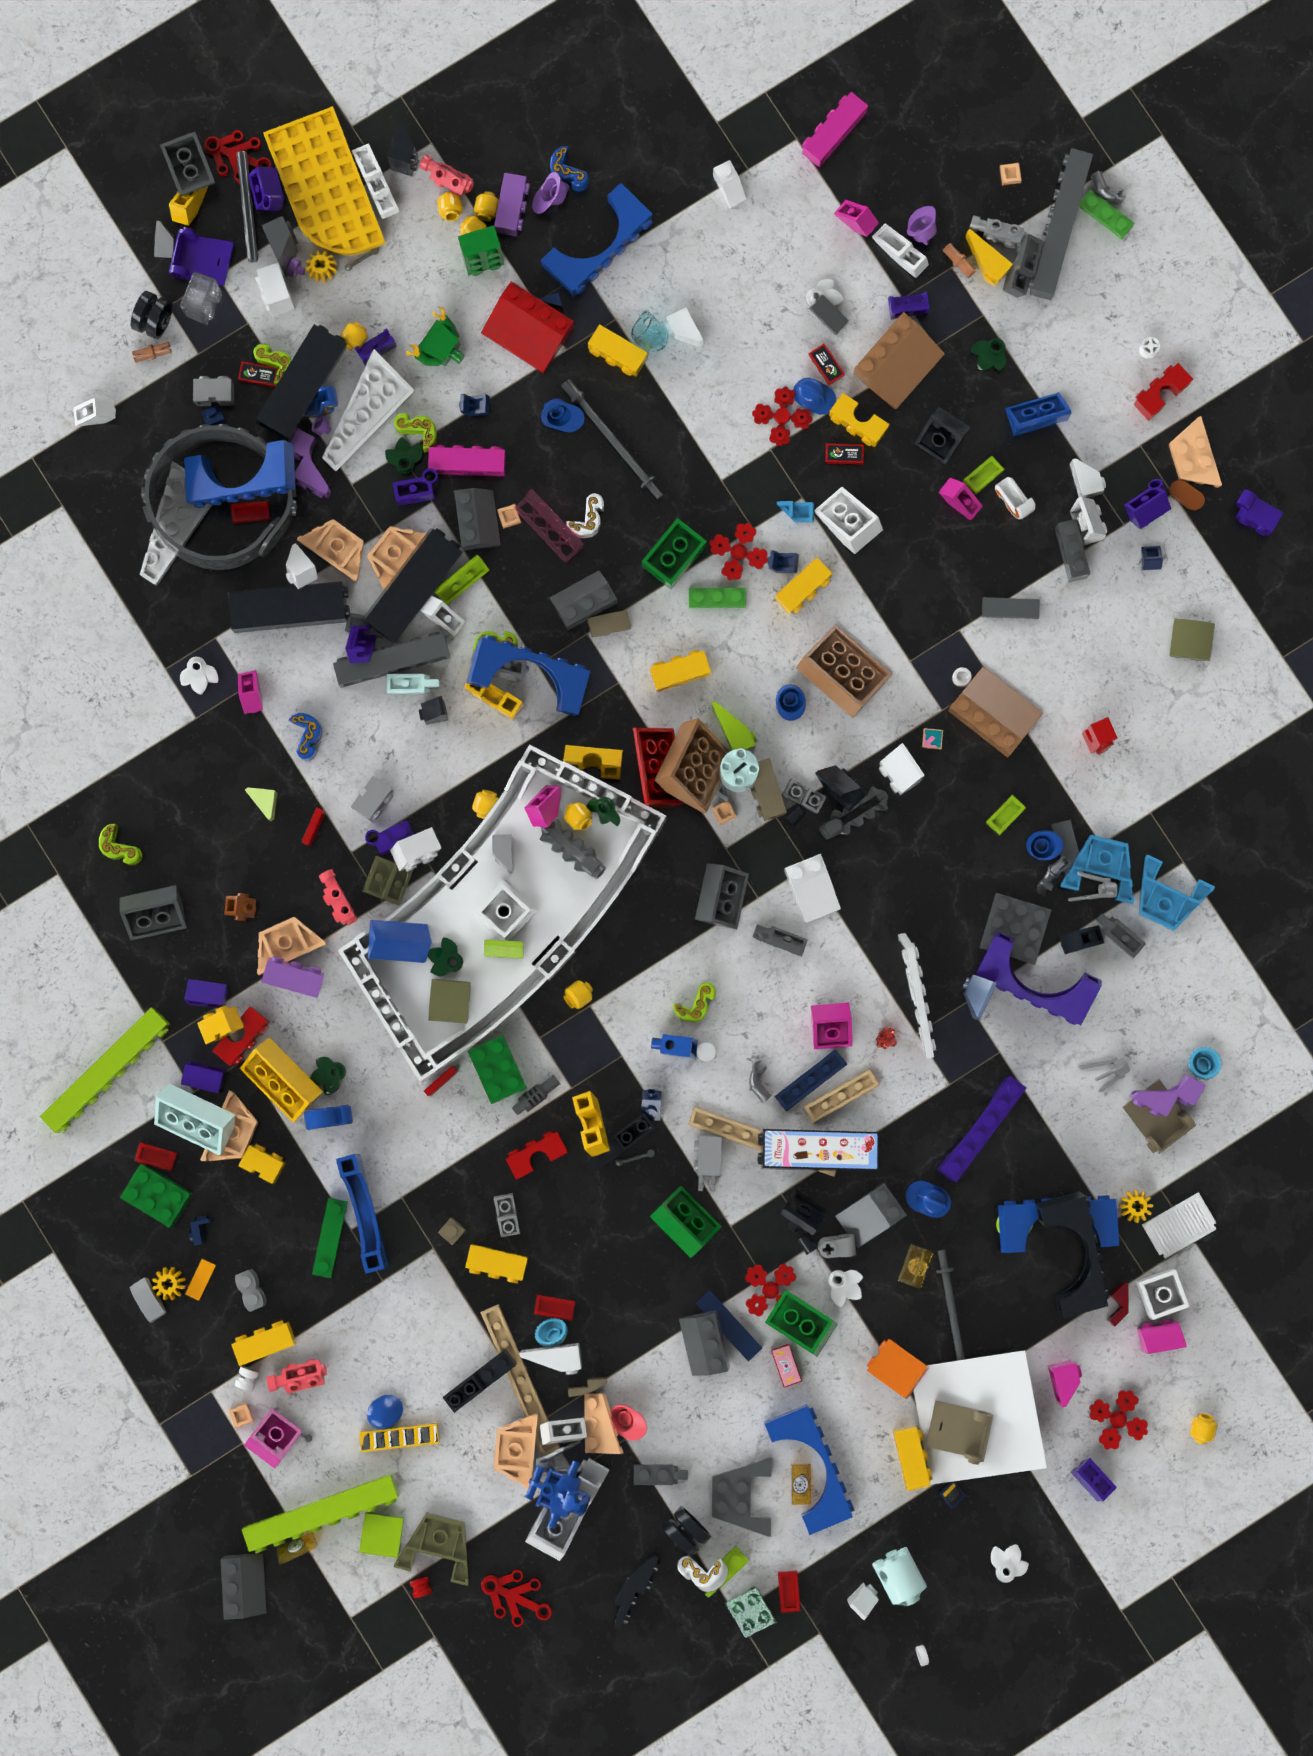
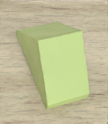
M246 788L245 791L267 819L273 821L277 792L275 790Z

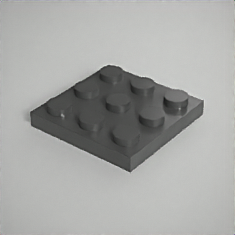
M995 893L979 948L987 950L996 931H999L1014 938L1010 958L1035 965L1051 909Z

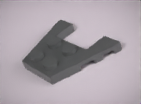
M771 1458L712 1476V1517L771 1537V1518L750 1517L751 1477H771Z

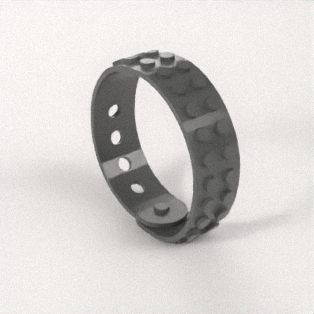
M204 424L195 429H186L174 439H169L164 444L162 450L156 452L153 456V463L150 469L147 468L144 475L146 480L145 487L141 489V498L143 503L146 504L143 510L147 522H152L159 538L181 559L198 567L211 570L237 568L254 560L259 555L265 557L285 534L293 516L297 514V500H293L294 497H297L296 489L288 490L287 507L282 518L277 517L253 544L239 552L226 556H208L190 551L179 545L164 532L153 513L154 489L168 463L182 451L197 444L212 441L237 443L250 448L264 459L266 456V442L259 436L255 437L249 434L248 430L240 427L238 429L233 428L227 424H219V426Z

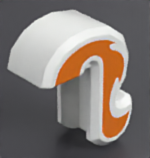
M1007 477L995 485L997 495L1003 499L1006 507L1015 518L1023 519L1035 510V502L1032 497L1027 499L1013 478Z

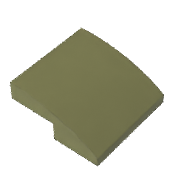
M1174 618L1169 656L1190 658L1197 661H1210L1215 624Z
M375 856L362 892L400 906L413 869L410 871H406V869L399 871L396 863Z
M432 979L428 1020L467 1024L471 982Z

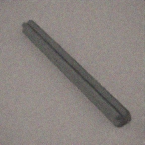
M238 151L237 164L248 262H257L258 252L251 186L248 178V157L246 151Z

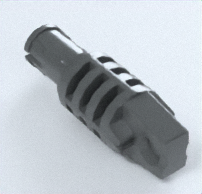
M552 1075L541 1085L536 1084L518 1098L519 1102L512 1107L513 1111L517 1115L524 1110L529 1112L545 1100L549 1092L558 1085H561L560 1082Z

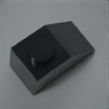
M442 696L421 703L422 709H419L421 721L424 720L426 725L448 721L446 705Z
M1099 925L1059 936L1064 954L1104 944Z

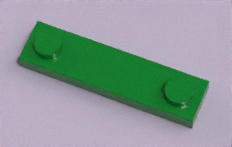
M328 1198L312 1275L332 1278L348 1201Z

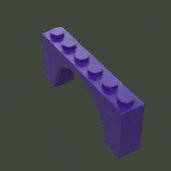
M996 931L977 968L976 976L997 983V989L1004 992L1007 990L1020 1000L1026 999L1037 1008L1043 1007L1053 1016L1064 1017L1070 1024L1081 1026L1102 987V980L1084 972L1082 977L1073 986L1057 993L1034 991L1025 986L1013 971L1010 952L1014 938Z
M1012 1076L1005 1077L995 1090L990 1103L979 1119L936 1170L949 1180L957 1182L1026 1090V1087Z

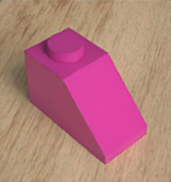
M845 200L834 213L836 217L854 232L866 237L873 232L879 223L868 207Z
M949 478L939 491L940 495L949 505L969 520H972L983 506L965 483L953 478Z
M257 671L238 674V693L244 714L263 710Z
M546 785L524 807L533 827L546 828L558 816L561 797L560 786Z

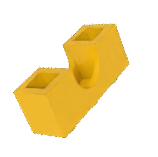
M842 393L830 410V419L837 425L842 424L845 426L850 434L861 437L862 442L866 445L876 447L887 432L890 424L875 414L867 422L857 421L854 417V412L858 407V402Z
M491 682L487 688H481L468 683L464 686L467 692L512 721L515 720L524 706L521 700L508 692L502 691Z
M565 745L563 761L581 771L587 767H596L601 771V778L620 780L623 750Z
M591 1091L572 1097L576 1115L580 1118L584 1131L580 1132L584 1149L592 1157L610 1151L598 1099Z

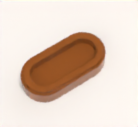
M1183 480L1174 481L1169 488L1170 496L1189 510L1197 511L1204 505V495Z

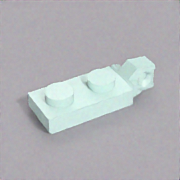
M387 674V694L430 693V689H440L439 679H430V675Z

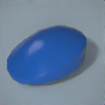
M787 684L777 692L775 701L779 715L788 721L800 718L806 708L805 695L800 687L794 684Z
M1047 830L1033 833L1028 838L1026 847L1028 853L1034 858L1051 860L1061 854L1064 845L1060 835Z
M384 1395L377 1398L368 1407L367 1419L369 1423L377 1429L391 1427L402 1416V1402L394 1395Z

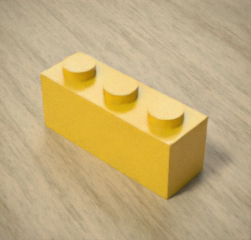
M600 324L588 342V349H590L589 352L596 357L602 356L608 364L614 367L617 365L628 376L634 375L637 377L648 359L646 351Z
M816 557L775 595V600L789 615L793 612L797 614L804 607L803 603L807 599L811 601L818 594L816 591L820 587L825 588L831 583L832 580L830 578L833 573Z
M694 650L688 653L689 656L681 657L679 655L671 658L670 662L663 663V661L652 664L653 667L650 668V674L656 692L711 676L705 652Z
M471 1244L465 1268H468L469 1272L480 1275L481 1272L488 1273V1277L499 1279L500 1276L507 1277L508 1282L518 1283L519 1280L523 1281L528 1257Z
M283 1320L271 1324L273 1328L265 1331L263 1327L253 1331L254 1335L248 1338L246 1334L235 1338L236 1342L231 1345L238 1365L242 1366L297 1344L289 1322L283 1323Z
M916 1426L893 1430L907 1491L931 1486L930 1480H933L930 1468H926L925 1461H928L926 1449L921 1447L920 1442L924 1441L921 1429L917 1430Z

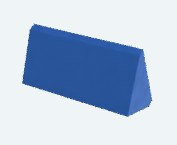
M1059 392L1005 408L1014 436L1067 421L1072 413Z
M370 920L368 959L426 962L432 944L427 924Z

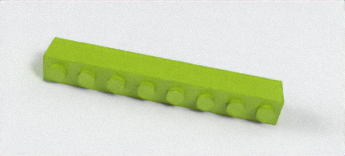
M151 1007L39 1117L54 1133L66 1132L71 1127L70 1123L75 1118L79 1119L85 1113L84 1109L88 1105L92 1106L98 1101V1095L102 1091H108L113 1086L112 1082L116 1078H121L127 1072L126 1068L130 1064L134 1065L140 1060V1054L144 1050L148 1051L155 1045L153 1041L158 1037H163L169 1031L168 1027L171 1024L155 1008Z
M391 1473L245 1526L242 1532L249 1552L255 1550V1553L266 1550V1546L274 1544L275 1547L285 1543L284 1539L292 1537L294 1540L304 1536L303 1532L309 1530L311 1533L317 1532L325 1524L329 1523L330 1526L340 1523L342 1518L348 1517L349 1520L359 1516L361 1511L366 1510L369 1513L377 1510V1505L385 1503V1506L396 1503V1499L400 1494Z

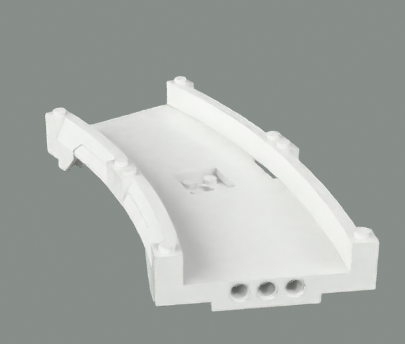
M529 744L523 757L513 770L504 789L505 791L466 843L423 888L384 920L427 924L432 941L430 949L441 948L443 937L451 939L457 945L458 954L463 958L462 968L457 972H448L444 976H437L430 972L434 963L430 961L428 956L425 963L368 959L370 928L338 949L361 990L396 1046L400 1049L419 1082L424 1083L439 1073V1070L472 1048L479 1040L518 1009L547 980L550 981L576 953L574 950L602 918L631 875L636 871L655 837L658 836L666 822V815ZM546 785L561 787L559 812L556 819L560 821L563 831L570 828L573 833V840L581 838L584 841L585 850L592 847L595 850L597 859L606 867V870L598 879L591 877L586 872H577L574 870L575 862H565L562 858L563 852H553L551 850L552 844L540 841L542 836L541 827L532 826L524 807ZM603 796L613 800L616 807L615 810L620 816V824L618 826L614 825L611 821L601 824L597 812H592L593 822L583 831L574 830L564 819L565 808L570 803L582 802L587 805L591 799H599ZM555 829L549 833L555 841L580 862L586 857L584 853ZM512 834L513 873L507 872L505 867L495 861V857L492 854V835ZM501 907L509 908L507 916L502 917L499 915ZM557 936H559L560 939L537 962V964L533 966L532 963L534 962V960L547 948V946ZM484 940L521 941L524 946L523 958L484 956ZM456 959L450 961L451 966L457 965ZM432 979L471 982L467 1024L428 1020Z

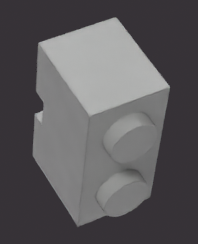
M200 376L199 379H193V402L196 406H211V402H218L219 406H234V383L232 379H229L227 376H219L218 379Z
M374 776L371 777L364 787L366 789L363 796L359 794L351 805L352 809L371 822L373 819H378L382 813V806L388 804L393 798V790Z

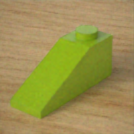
M716 701L711 702L713 711L731 751L739 748L747 751L756 747L755 742H757L754 732H750L747 726Z

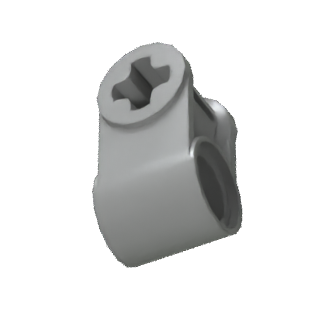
M841 1234L821 1238L818 1242L820 1254L825 1258L855 1256L854 1234ZM826 1244L830 1245L828 1251H825L824 1249L826 1248Z

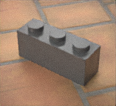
M1073 519L1058 523L1055 527V532L1068 582L1088 578L1091 573L1077 520Z

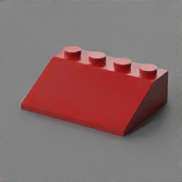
M510 281L495 305L481 334L544 374L575 327L573 320Z
M633 728L645 805L655 808H669L684 804L683 801L667 793L655 781L660 767L675 739L674 728Z

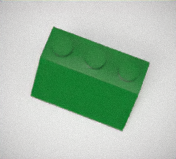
M681 1185L650 1216L690 1258L722 1227Z

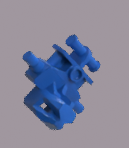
M572 1461L570 1469H568L566 1474L554 1470L555 1468L551 1467L545 1482L540 1481L545 1468L536 1465L534 1475L529 1480L530 1485L524 1497L533 1500L536 1489H541L536 1506L539 1507L541 1505L550 1509L551 1515L548 1523L550 1528L555 1529L560 1517H566L569 1512L582 1516L587 1510L591 1496L590 1493L578 1489L581 1479L576 1477L580 1465L577 1461Z

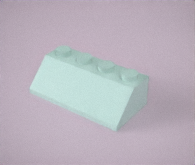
M169 1083L156 1096L154 1124L217 1155L223 1153L234 1129L235 1114Z

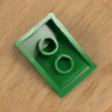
M787 1290L784 1291L765 1321L767 1325L816 1357H818L838 1325L835 1321Z

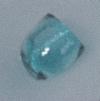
M644 311L631 331L632 339L636 344L648 351L658 352L667 345L668 332L664 328L663 321L659 322L650 312ZM650 318L649 325H645V321Z

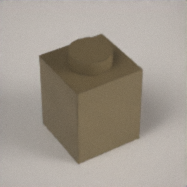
M451 1217L438 1233L451 1245H454L466 1232V1229Z

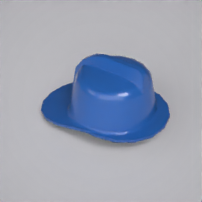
M803 378L794 386L795 401L813 413L819 415L827 414L836 403L834 391L816 379Z
M552 399L544 403V409L541 413V420L544 425L564 432L578 430L583 425L585 419L584 413L580 408L568 404L561 399Z
M917 1181L912 1183L906 1190V1201L917 1212L929 1217L938 1218L947 1214L950 1209V1195L941 1187L929 1182Z

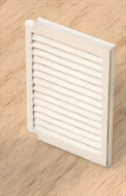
M1198 1192L1145 1222L1142 1226L1158 1254H1163L1166 1259L1215 1231L1216 1227L1214 1224H1216V1221Z

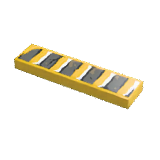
M438 1423L359 1432L361 1452L439 1443Z

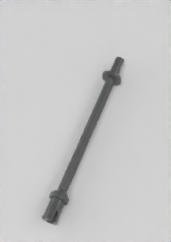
M571 379L564 382L561 387L571 397V402L581 406L643 482L641 488L647 487L657 500L660 499L663 494L653 483L655 477L647 476L585 401L584 392L580 391Z
M939 1250L938 1256L941 1269L936 1270L938 1274L942 1273L957 1361L965 1360L949 1273L954 1268H948L946 1251Z

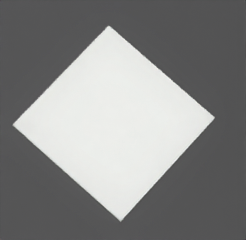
M1025 1350L927 1365L929 1369L914 1389V1396L924 1440V1449H926L928 1456L927 1466L930 1468L933 1480H930L931 1485L1047 1468ZM935 1400L993 1414L984 1462H980L979 1465L971 1464L964 1455L926 1447Z

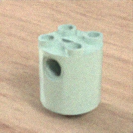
M742 748L727 753L722 759L720 766V779L723 785L735 792H744L750 789L755 784L759 772V764L756 757L751 752Z
M907 1547L901 1548L898 1551L894 1549L886 1554L887 1558L884 1560L879 1559L872 1563L893 1605L909 1606L920 1600V1594L927 1585Z

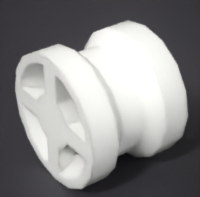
M1155 337L1145 338L1139 347L1140 355L1145 359L1154 358L1160 350V342Z

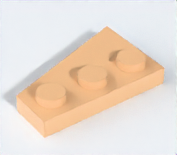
M584 1394L587 1433L585 1453L623 1454L622 1446H619L617 1439V1430L614 1429L612 1423V1413L606 1394Z

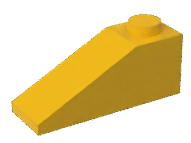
M208 186L181 197L179 192H177L169 203L172 221L189 226L198 214Z
M969 229L965 238L979 270L988 284H993L997 287L1007 273L1010 272L1013 264Z

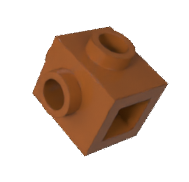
M237 893V896H226L224 915L235 916L234 920L246 921V918H254L256 899L249 898V894Z

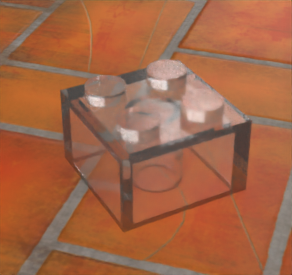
M195 271L193 272L180 304L187 318L208 325L209 320L213 319L215 314L214 307L216 303L220 302L222 297L221 289L216 280Z

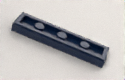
M835 1049L775 1095V1098L787 1112L844 1068L847 1063Z
M710 1290L696 1302V1305L704 1313L717 1310L722 1333L747 1361H750L762 1349L759 1343Z

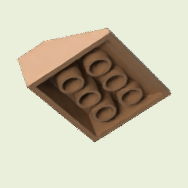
M903 312L854 368L853 375L897 410L945 353L913 319Z
M836 624L802 658L796 667L797 670L852 718L893 675Z
M984 666L948 710L1007 758L1043 714V712Z
M699 718L683 722L655 781L670 795L702 813H707L721 783L720 766L722 759L730 751Z

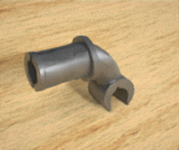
M1102 171L1091 175L1097 195L1113 201L1115 204L1123 203L1126 196L1120 197L1118 195H1121L1124 189L1118 188L1115 192L1110 191Z
M1062 856L1057 862L1050 864L1044 878L1038 883L1037 889L1044 894H1047L1048 889L1051 891L1053 888L1052 881L1058 878L1066 868L1070 867V860Z
M756 1061L752 1065L749 1077V1090H752L761 1102L764 1103L772 1096L761 1084L762 1081L759 1080L760 1074L766 1071L767 1066L762 1070H758L757 1065L761 1061Z

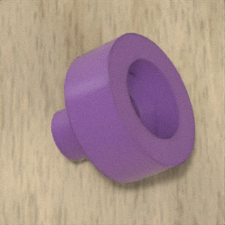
M294 257L291 259L287 268L288 276L295 278L298 274H305L306 270L301 267V260Z
M323 415L318 416L312 425V432L317 435H322L324 432L329 434L332 430L328 426L329 419Z

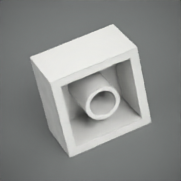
M275 263L256 270L258 277H255L260 288L261 297L267 311H271L273 316L294 310L295 308L279 264Z
M431 827L397 841L390 852L399 871L404 869L410 871L421 862L427 864L433 861L434 857L438 856L437 853L441 846Z
M1171 1268L1135 1281L1148 1318L1151 1320L1189 1307L1176 1269Z

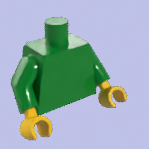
M437 306L441 310L440 315H437L434 311L432 315L440 318V321H435L419 346L415 344L409 345L413 348V353L406 351V354L408 356H415V359L426 366H446L450 359L460 364L465 355L458 351L460 347L459 333L455 324L445 315V309Z

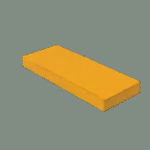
M201 1259L185 1295L200 1301L216 1265Z

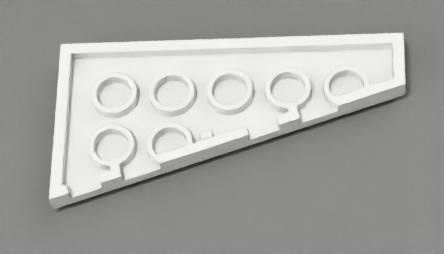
M375 349L370 355L322 456V459L334 471H337L415 391Z
M172 461L156 520L169 537L184 547L212 505L207 504L204 508H195L194 505L186 503L185 469ZM153 529L140 575L157 586L177 555L163 543L155 529Z
M906 933L898 934L899 941L905 948L901 952L904 963L907 965L906 975L911 998L914 1005L917 1006L915 1016L918 1024H920L919 1034L923 1053L927 1059L934 1057L933 1051L936 1050L934 1039L930 1037V1032H933L931 1021L927 1020L926 1014H929L928 1003H924L923 996H926V990L920 977H923L921 966L916 961V959H919V952L915 944L911 943Z

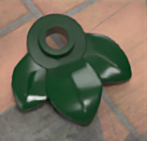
M993 338L989 341L980 340L970 350L971 353L979 356L977 360L979 371L988 370L992 366L1001 371L1006 364L1004 354L1005 343L999 338ZM997 345L999 350H993L992 346Z
M403 437L397 441L394 450H385L386 460L389 464L394 465L401 474L411 473L414 469V464L421 460L423 454L421 444L411 447ZM408 463V467L403 468L402 464Z
M603 796L599 799H591L586 806L591 812H597L601 824H606L610 821L616 826L620 824V816L616 812L615 804L611 798Z
M443 937L441 948L437 947L429 950L428 958L434 963L430 971L432 974L444 976L448 972H457L462 968L463 958L458 954L457 945L451 939ZM456 959L457 965L451 966L450 961Z
M320 1057L316 1059L318 1069L311 1074L310 1079L316 1085H323L325 1095H331L339 1089L340 1081L346 1075V1069L340 1062H333L329 1057ZM334 1069H337V1070H338V1074H337V1075L334 1074V1072H333Z

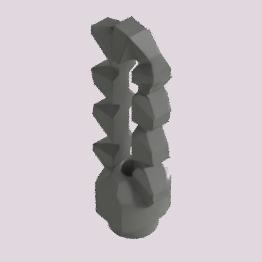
M874 786L871 787L867 797L865 796L851 811L877 796L880 803L843 825L840 818L848 814L849 811L845 807L843 813L834 810L830 819L819 827L823 837L828 840L839 834L848 835L850 834V825L860 827L863 825V818L870 820L875 818V811H886L888 809V795L886 792L878 790Z
M558 819L546 828L541 827L542 836L540 841L552 844L551 850L553 852H563L562 858L565 862H575L574 870L586 872L595 879H598L604 873L606 867L597 859L595 850L592 847L585 850L584 841L581 838L573 840V833L570 828L563 831ZM555 829L584 853L586 857L580 862L555 841L549 833Z

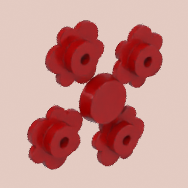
M786 386L775 390L776 397L774 401L781 407L775 413L770 410L769 405L764 406L763 404H757L756 410L752 412L756 424H768L769 420L773 417L780 424L776 428L771 429L769 437L770 442L776 443L777 446L790 442V431L785 429L783 425L788 423L790 418L796 428L801 427L802 429H807L809 423L813 420L809 409L801 410L798 408L796 413L792 415L786 409L788 404L792 405L794 403L793 398L795 397V392L789 390Z
M750 523L745 525L738 524L736 527L735 537L739 538L738 540L741 544H735L731 548L729 539L727 537L723 538L721 534H717L714 540L710 541L712 546L710 551L712 554L724 556L725 552L730 551L732 558H734L731 562L726 561L724 563L725 567L721 570L722 575L727 576L729 581L741 578L743 567L739 565L738 560H743L746 556L750 560L749 565L755 566L756 569H762L764 564L768 563L767 551L765 549L759 550L756 547L753 551L747 553V548L743 545L747 541L752 542L754 540L753 537L757 533Z
M785 1264L779 1265L778 1270L774 1272L776 1283L772 1281L766 1283L765 1277L767 1272L763 1270L761 1265L748 1268V1274L745 1276L746 1282L751 1283L753 1287L763 1286V1295L753 1294L751 1299L746 1301L750 1314H755L758 1317L762 1316L764 1311L768 1309V1305L765 1304L766 1298H776V1302L779 1301L782 1295H778V1285L784 1284L789 1286L791 1282L796 1280L793 1267H787Z
M1124 1390L1119 1391L1116 1404L1119 1405L1120 1411H1115L1111 1414L1109 1404L1104 1403L1100 1399H1097L1094 1404L1089 1406L1091 1411L1089 1416L1092 1420H1098L1101 1423L1104 1419L1110 1418V1423L1113 1426L1109 1430L1104 1429L1102 1435L1099 1436V1442L1104 1444L1105 1449L1119 1448V1441H1121L1122 1437L1118 1434L1117 1429L1123 1428L1125 1425L1128 1429V1435L1134 1437L1135 1440H1141L1143 1435L1148 1434L1146 1429L1148 1423L1146 1420H1140L1138 1417H1135L1133 1421L1127 1422V1416L1123 1413L1128 1410L1133 1411L1135 1405L1139 1402L1138 1397L1131 1390L1127 1392Z

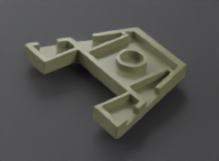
M426 1513L396 1560L394 1568L411 1571L417 1551L455 1561L451 1582L468 1586L465 1522Z

